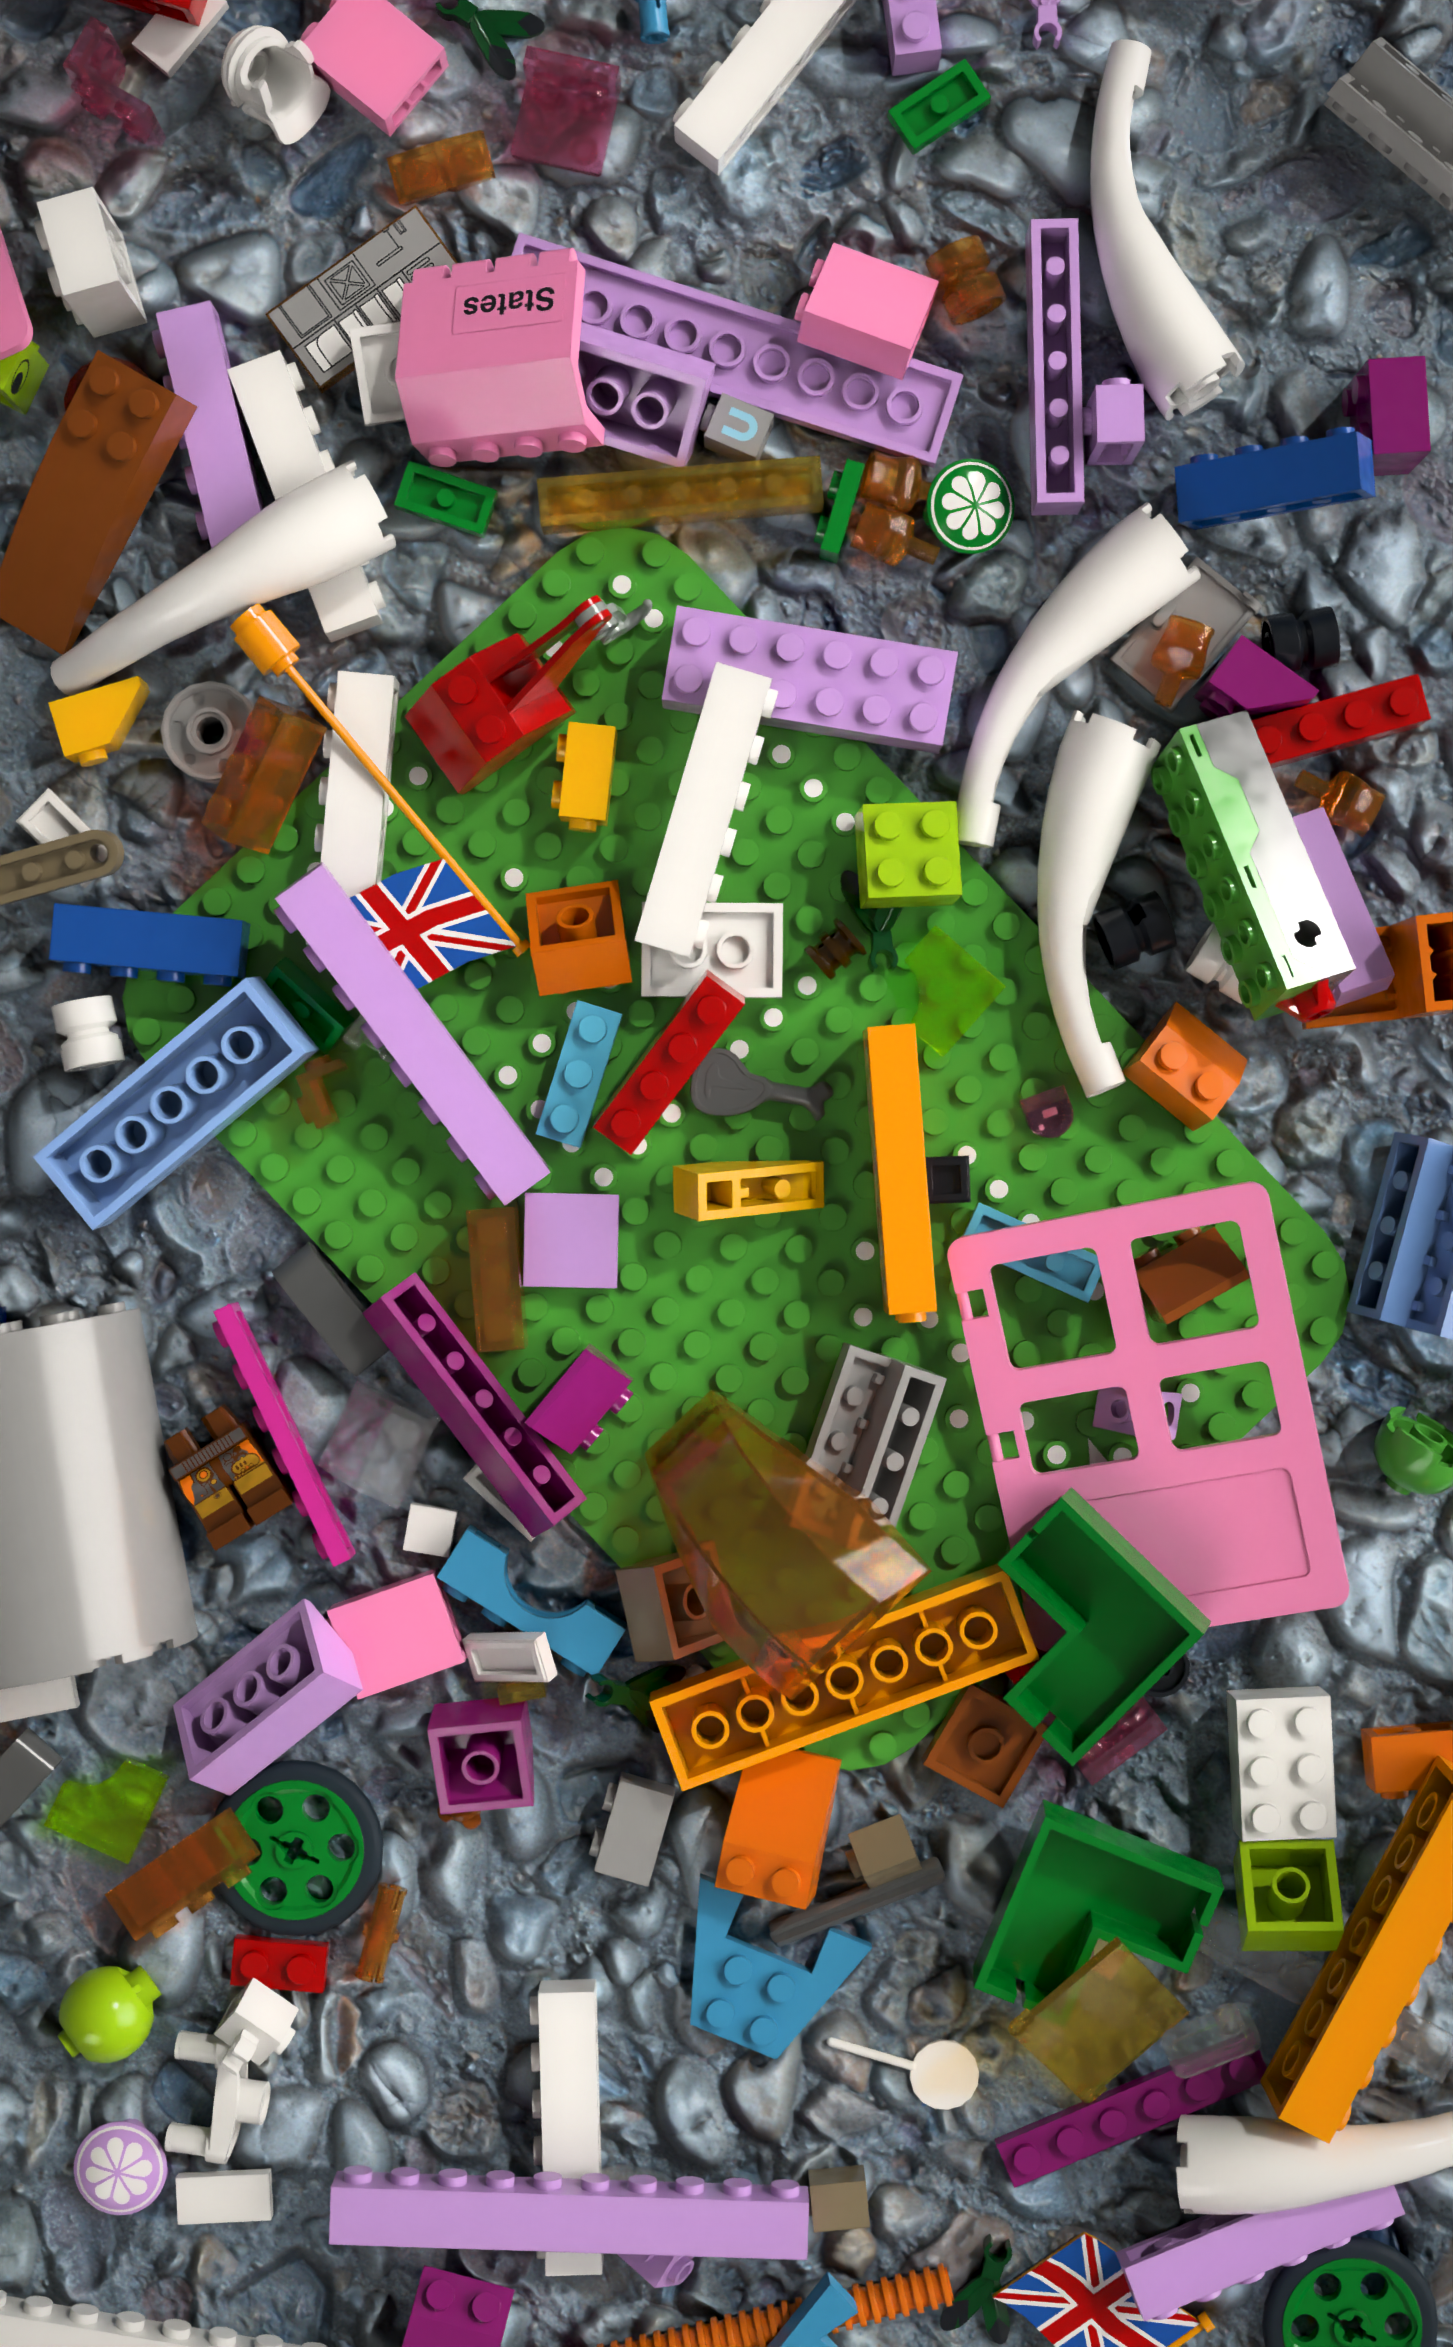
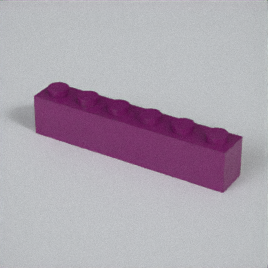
M416 1272L380 1297L362 1313L532 1538L555 1526L587 1499L539 1434L524 1423L527 1418Z

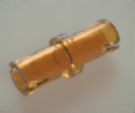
M385 1882L378 1884V1892L370 1922L364 1923L362 1934L366 1937L358 1967L354 1973L356 1978L371 1983L373 1978H375L374 1982L378 1984L384 1982V1974L392 1944L397 1943L399 1940L400 1931L397 1930V1925L404 1899L408 1892L406 1888L391 1883L387 1887L388 1884Z

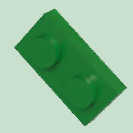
M963 59L889 109L887 118L912 155H915L990 104L991 95L967 60Z
M847 459L843 473L834 470L827 498L835 500L830 517L821 515L813 543L821 545L819 555L821 560L837 564L863 477L864 463Z
M408 461L394 507L397 510L484 538L499 494L495 489Z
M284 957L273 967L265 980L266 984L316 1046L326 1055L338 1046L355 1021L348 1012L287 957Z

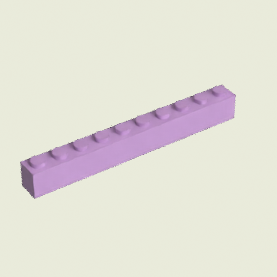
M355 2165L346 2167L344 2171H337L331 2185L329 2245L807 2260L809 2194L808 2186H799L798 2182L788 2179L774 2180L771 2182V2185H755L750 2180L744 2178H729L724 2180L723 2183H704L702 2178L684 2176L677 2178L676 2182L657 2181L655 2177L650 2175H634L629 2177L628 2180H609V2176L605 2174L589 2173L581 2176V2179L562 2178V2175L556 2172H539L534 2174V2177H515L513 2172L507 2170H494L488 2172L486 2176L467 2175L465 2170L455 2168L441 2170L439 2174H420V2171L413 2167H399L388 2173L372 2172V2168L368 2166Z

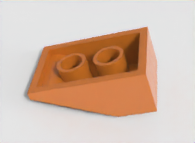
M796 1749L742 1769L723 1840L714 1887L806 1910L817 1891L842 1759Z

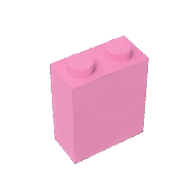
M331 0L330 10L319 23H311L300 39L313 54L314 61L311 65L314 74L325 80L332 90L391 137L449 66L445 48L387 0Z
M833 243L826 261L818 258L809 281V286L813 287L811 295L803 292L794 316V320L801 322L797 342L903 380L930 314L939 281Z
M438 1567L335 1603L327 1610L329 1618L325 1620L353 1653L363 1688L356 1695L358 1700L466 1661L467 1655L462 1642V1634L447 1592L442 1589L444 1583L437 1578L439 1574Z

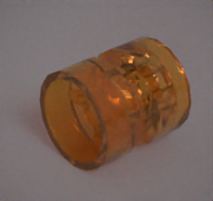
M978 235L961 238L946 245L932 254L925 263L930 277L939 281L937 289L945 291L941 302L951 324L954 326L963 325L985 316L1001 306L1007 298L997 273L987 271L991 260L981 237Z

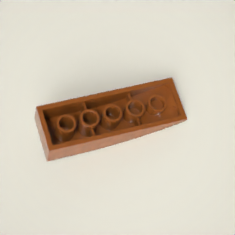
M97 350L49 444L9 541L0 567V618L62 655L72 649L191 421L197 406Z

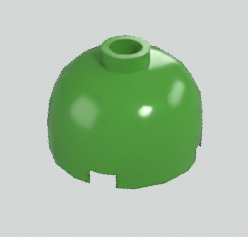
M1400 1406L1391 1407L1382 1421L1374 1440V1455L1379 1468L1387 1476L1385 1482L1392 1489L1403 1495H1409L1411 1491L1422 1495L1437 1494L1452 1487L1453 1432L1422 1413L1417 1414V1421L1409 1417L1402 1416L1406 1408Z

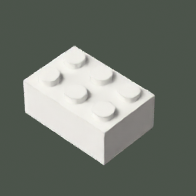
M90 187L36 202L41 220L34 222L36 234L43 251L48 250L54 264L53 267L47 268L49 280L56 297L61 296L66 310L72 311L77 325L84 324L92 336L96 338L147 323L123 234L94 188Z
M1319 1686L1226 1690L1232 1825L1235 1833L1242 1842L1337 1837L1330 1695Z

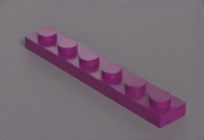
M1247 2031L995 2138V2143L1015 2188L1180 2118L1181 2114H1190L1261 2083L1260 2080L1267 2066L1254 2035L1251 2031Z

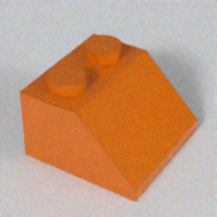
M618 880L525 893L530 950L539 996L632 983Z
M1176 1001L1122 1072L1129 1080L1189 1129L1195 1131L1212 1121L1240 1084L1248 1059Z

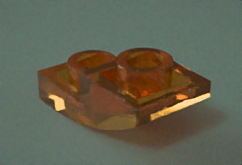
M481 130L432 142L387 157L399 205L409 206L447 191L456 193L496 178L484 132Z

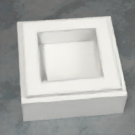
M412 1502L410 1504L403 1550L449 1558L458 1510Z

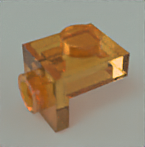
M330 1054L305 1063L306 1072L295 1076L303 1096L297 1098L301 1114L307 1124L314 1122L316 1129L321 1130L340 1123L323 1079L348 1069L345 1060L336 1059L332 1061Z

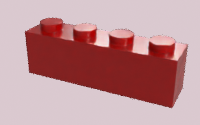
M1419 674L1254 719L1252 723L1271 768H1276L1418 728L1429 721L1431 716Z
M707 969L596 1116L593 1128L632 1155L743 1008L745 997Z

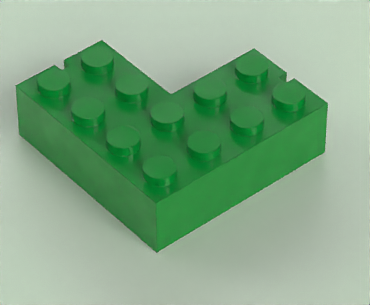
M1072 1487L997 1564L1066 1631L1012 1686L1003 1699L1033 1728L1043 1720L1050 1710L1056 1718L1049 1724L1041 1736L1072 1767L1204 1635L1211 1624V1621Z
M1043 1799L973 1964V1986L975 1989L1014 2004L1017 1997L1016 1978L1023 1980L1020 1986L1022 2007L1063 2023L1098 1939L1188 1974L1204 1937L1201 1925L1208 1927L1224 1890L1219 1870Z

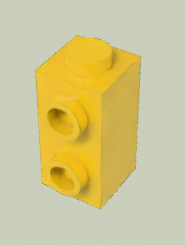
M569 722L567 734L559 733L556 761L564 762L562 781L554 780L551 808L559 809L558 816L562 822H569V830L595 833L597 825H608L617 742L615 726Z

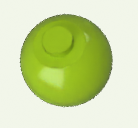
M141 1965L131 1972L117 1966H102L91 1969L75 1979L66 1990L59 2008V2022L64 2030L57 2036L73 2058L81 2053L88 2061L95 2063H112L125 2059L137 2051L147 2039L154 2021L153 2002L162 1993Z

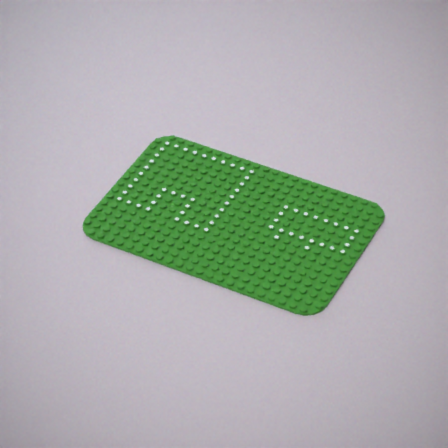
M618 527L588 532L559 550L398 701L391 784L522 941L527 939L530 943L525 893L618 880L632 983L539 996L530 948L517 958L512 952V949L515 948L513 947L467 962L417 989L546 1162L551 1173L505 1206L497 1196L489 1200L474 1180V1177L480 1172L469 1158L462 1163L447 1144L446 1139L452 1135L444 1124L440 1121L433 1125L419 1107L417 1102L423 1099V1096L412 1083L408 1087H404L394 1074L389 1064L395 1061L387 1048L383 1045L377 1050L364 1034L360 1026L367 1021L356 1007L348 1011L332 990V987L338 984L327 968L320 973L317 971L303 952V949L308 946L304 937L298 929L290 934L273 910L280 906L275 900V896L320 864L321 852H315L314 838L317 823L324 824L326 805H319V784L321 777H328L329 767L172 914L236 919L249 923L250 934L246 978L261 976L265 981L273 967L284 957H287L355 1019L338 1046L326 1055L321 1050H318L215 1137L373 1304L416 1272L527 1419L589 1343L633 1378L627 1387L633 1392V1395L616 1415L608 1410L597 1424L604 1430L587 1451L578 1446L571 1455L541 1434L539 1436L587 1498L570 1515L620 1568L667 1554L712 1544L720 1545L740 1635L699 1650L711 1665L717 1668L995 1565L1011 1550L992 1466L990 1447L984 1429L961 1323L962 1318L957 1295L954 1291L947 1258L950 1245L963 1235L977 1202L1028 1224L1251 1181L1261 1184L1267 1190L1270 1197L1306 1377L1323 1362L1342 1335L1350 1293L1345 1263L1325 1231L1217 1117L1192 1131L1125 1075L1126 1082L1099 1095L1090 1098L1086 1097L1067 1054L1053 1013L1043 970L1038 926L961 844H959L962 896L953 905L903 907L897 921L890 930L893 949L898 955L897 966L891 971L889 969L891 965L889 956L879 953L875 955V962L878 967L874 972L869 969L868 957L871 954V933L863 926L849 906L842 893L840 882L841 874L846 870L858 875L854 816L862 804L913 803L920 801L864 741L759 724L756 735L765 739L757 765L747 763L742 781L751 784L744 810L742 812L734 809L728 827L737 830L730 857L720 855L715 874L724 876L716 903H783L782 998H745V1005L712 1048L730 1050L739 1057L749 1072L764 1076L773 1082L800 1087H812L821 1081H826L832 1087L833 1095L824 1102L825 1115L819 1121H816L810 1111L803 1106L777 1101L764 1102L747 1113L735 1116L706 1115L698 1111L691 1101L690 1077L632 1155L593 1128L596 1116L685 999L675 997H641L642 943L634 941L642 916V902H646L701 715L664 709L662 707V693L677 605L746 617L689 555L661 535L629 527ZM595 595H599L606 605L614 603L621 607L626 615L640 606L645 599L652 601L653 607L650 613L630 631L606 645H603L600 639L592 641L558 686L575 709V714L466 794L457 793L405 718L408 711L431 684L469 656L515 633L523 635L529 645L559 624L581 603ZM578 626L539 657L543 665L578 630ZM569 722L615 726L617 730L608 825H597L595 833L569 830V822H562L558 816L559 809L551 808L554 780L562 781L564 762L556 761L559 733L567 734ZM390 797L382 880L393 874L441 859ZM837 917L859 940L867 953L864 956L858 953L850 958L852 963L846 969L843 965L835 971L836 976L830 980L804 949L809 945L815 946L821 940L818 936L824 931L829 934L835 928L833 920ZM141 970L138 972V979L127 978L122 996L127 1030L145 1062L242 980L232 979L231 987L204 985V976L185 975V983L158 981L156 980L157 972ZM1087 979L1090 1005L1101 1042H1111L1123 1071L1145 1040ZM577 1000L623 1014L581 1148L536 1134ZM915 1023L925 1157L969 1155L971 1202L929 1204L937 1311L926 1312L927 1321L898 1323V1321H895V1315H888L883 1307L863 1031L867 1027ZM1066 1099L1070 1109V1121L1062 1133L1053 1137H1044L1036 1134L1030 1128L1025 1113ZM724 1161H824V1208L697 1221L674 1212L673 1166ZM525 1193L619 1195L617 1288L523 1286ZM1226 1221L1200 1226L1201 1229L1206 1226L1215 1227L1249 1273L1240 1227L1236 1222ZM1181 1230L1134 1239L1131 1242L1133 1258L1155 1246L1162 1252L1176 1244L1173 1236ZM1082 1248L1088 1252L1097 1255L1096 1252L1091 1248ZM1002 1264L994 1265L991 1268L1009 1359L1014 1367L1023 1368L1107 1353L1116 1348L1101 1276L1089 1303ZM1250 1278L1168 1325L1153 1321L1144 1306L1149 1335L1156 1343L1252 1327L1259 1321ZM983 1289L968 1291L973 1317L988 1315ZM844 1342L890 1356L947 1378L885 1558L845 1547L830 1537L791 1526L782 1521ZM1260 1361L1167 1377L1160 1382L1161 1391L1182 1394L1176 1438L1172 1440L1173 1445L1179 1449L1241 1439L1277 1406L1269 1367ZM1098 1390L1026 1402L1020 1408L1032 1465L1038 1472L1043 1473L1090 1465L1088 1439L1107 1462L1134 1457L1138 1454L1136 1437L1093 1426ZM1165 1403L1164 1406L1168 1418V1405ZM1014 1431L999 1433L1004 1458L1019 1456ZM1010 1577L1025 1617L1020 1586ZM984 1680L976 1682L975 1684L980 1685ZM962 1688L798 1749L842 1759L840 1769L847 1771L885 1765L914 1747L946 1717Z

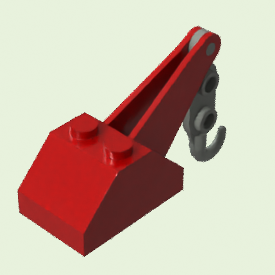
M595 595L581 603L559 624L529 645L523 635L515 633L469 656L431 684L408 711L405 718L457 793L466 794L575 714V709L558 686L592 641L600 639L603 645H606L627 633L650 613L653 607L652 601L645 599L640 606L626 615L621 607L614 603L606 605L599 595ZM578 626V630L543 665L539 657Z

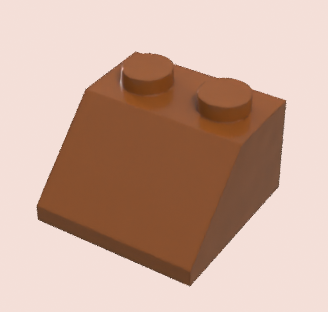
M1206 1226L1202 1229L1194 1227L1181 1230L1173 1236L1176 1244L1162 1252L1155 1246L1133 1258L1142 1302L1153 1321L1168 1325L1250 1278L1244 1265L1213 1226Z

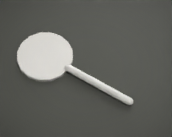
M829 2037L826 2040L827 2045L910 2070L909 2078L914 2093L923 2103L934 2109L949 2110L963 2105L972 2097L978 2086L979 2070L975 2057L966 2046L954 2040L939 2039L927 2043L917 2051L912 2061L833 2037Z

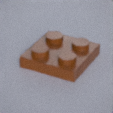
M974 1683L961 1689L921 1757V1761L928 1768L1004 1808L1043 1742L1044 1738L1041 1735L1048 1727V1724L1041 1721L1033 1728L1004 1699Z

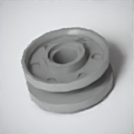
M213 681L192 684L176 694L164 711L161 725L164 749L175 766L198 781L216 785L236 782L250 773L263 755L266 741L263 717L251 700L230 685ZM221 722L224 728L221 740L216 744H206L204 740L205 729L212 723Z

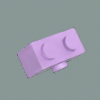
M1109 378L1103 380L1102 385L1095 386L1086 407H1082L1083 436H1085V466L1131 465L1145 442L1143 384H1131L1128 378Z

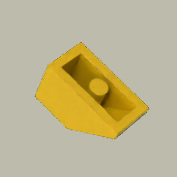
M135 676L48 702L64 757L73 763L80 762L82 767L93 766L107 761V754L118 751L150 694L148 684L141 677Z

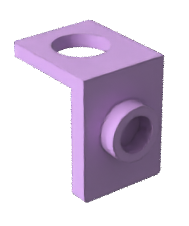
M1121 1387L1099 1389L1093 1426L1135 1436L1125 1390ZM1161 1391L1164 1404L1167 1403L1168 1405L1167 1420L1171 1439L1175 1440L1182 1394Z

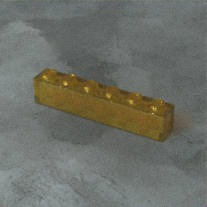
M820 455L537 478L540 522L544 535L822 512L824 504Z

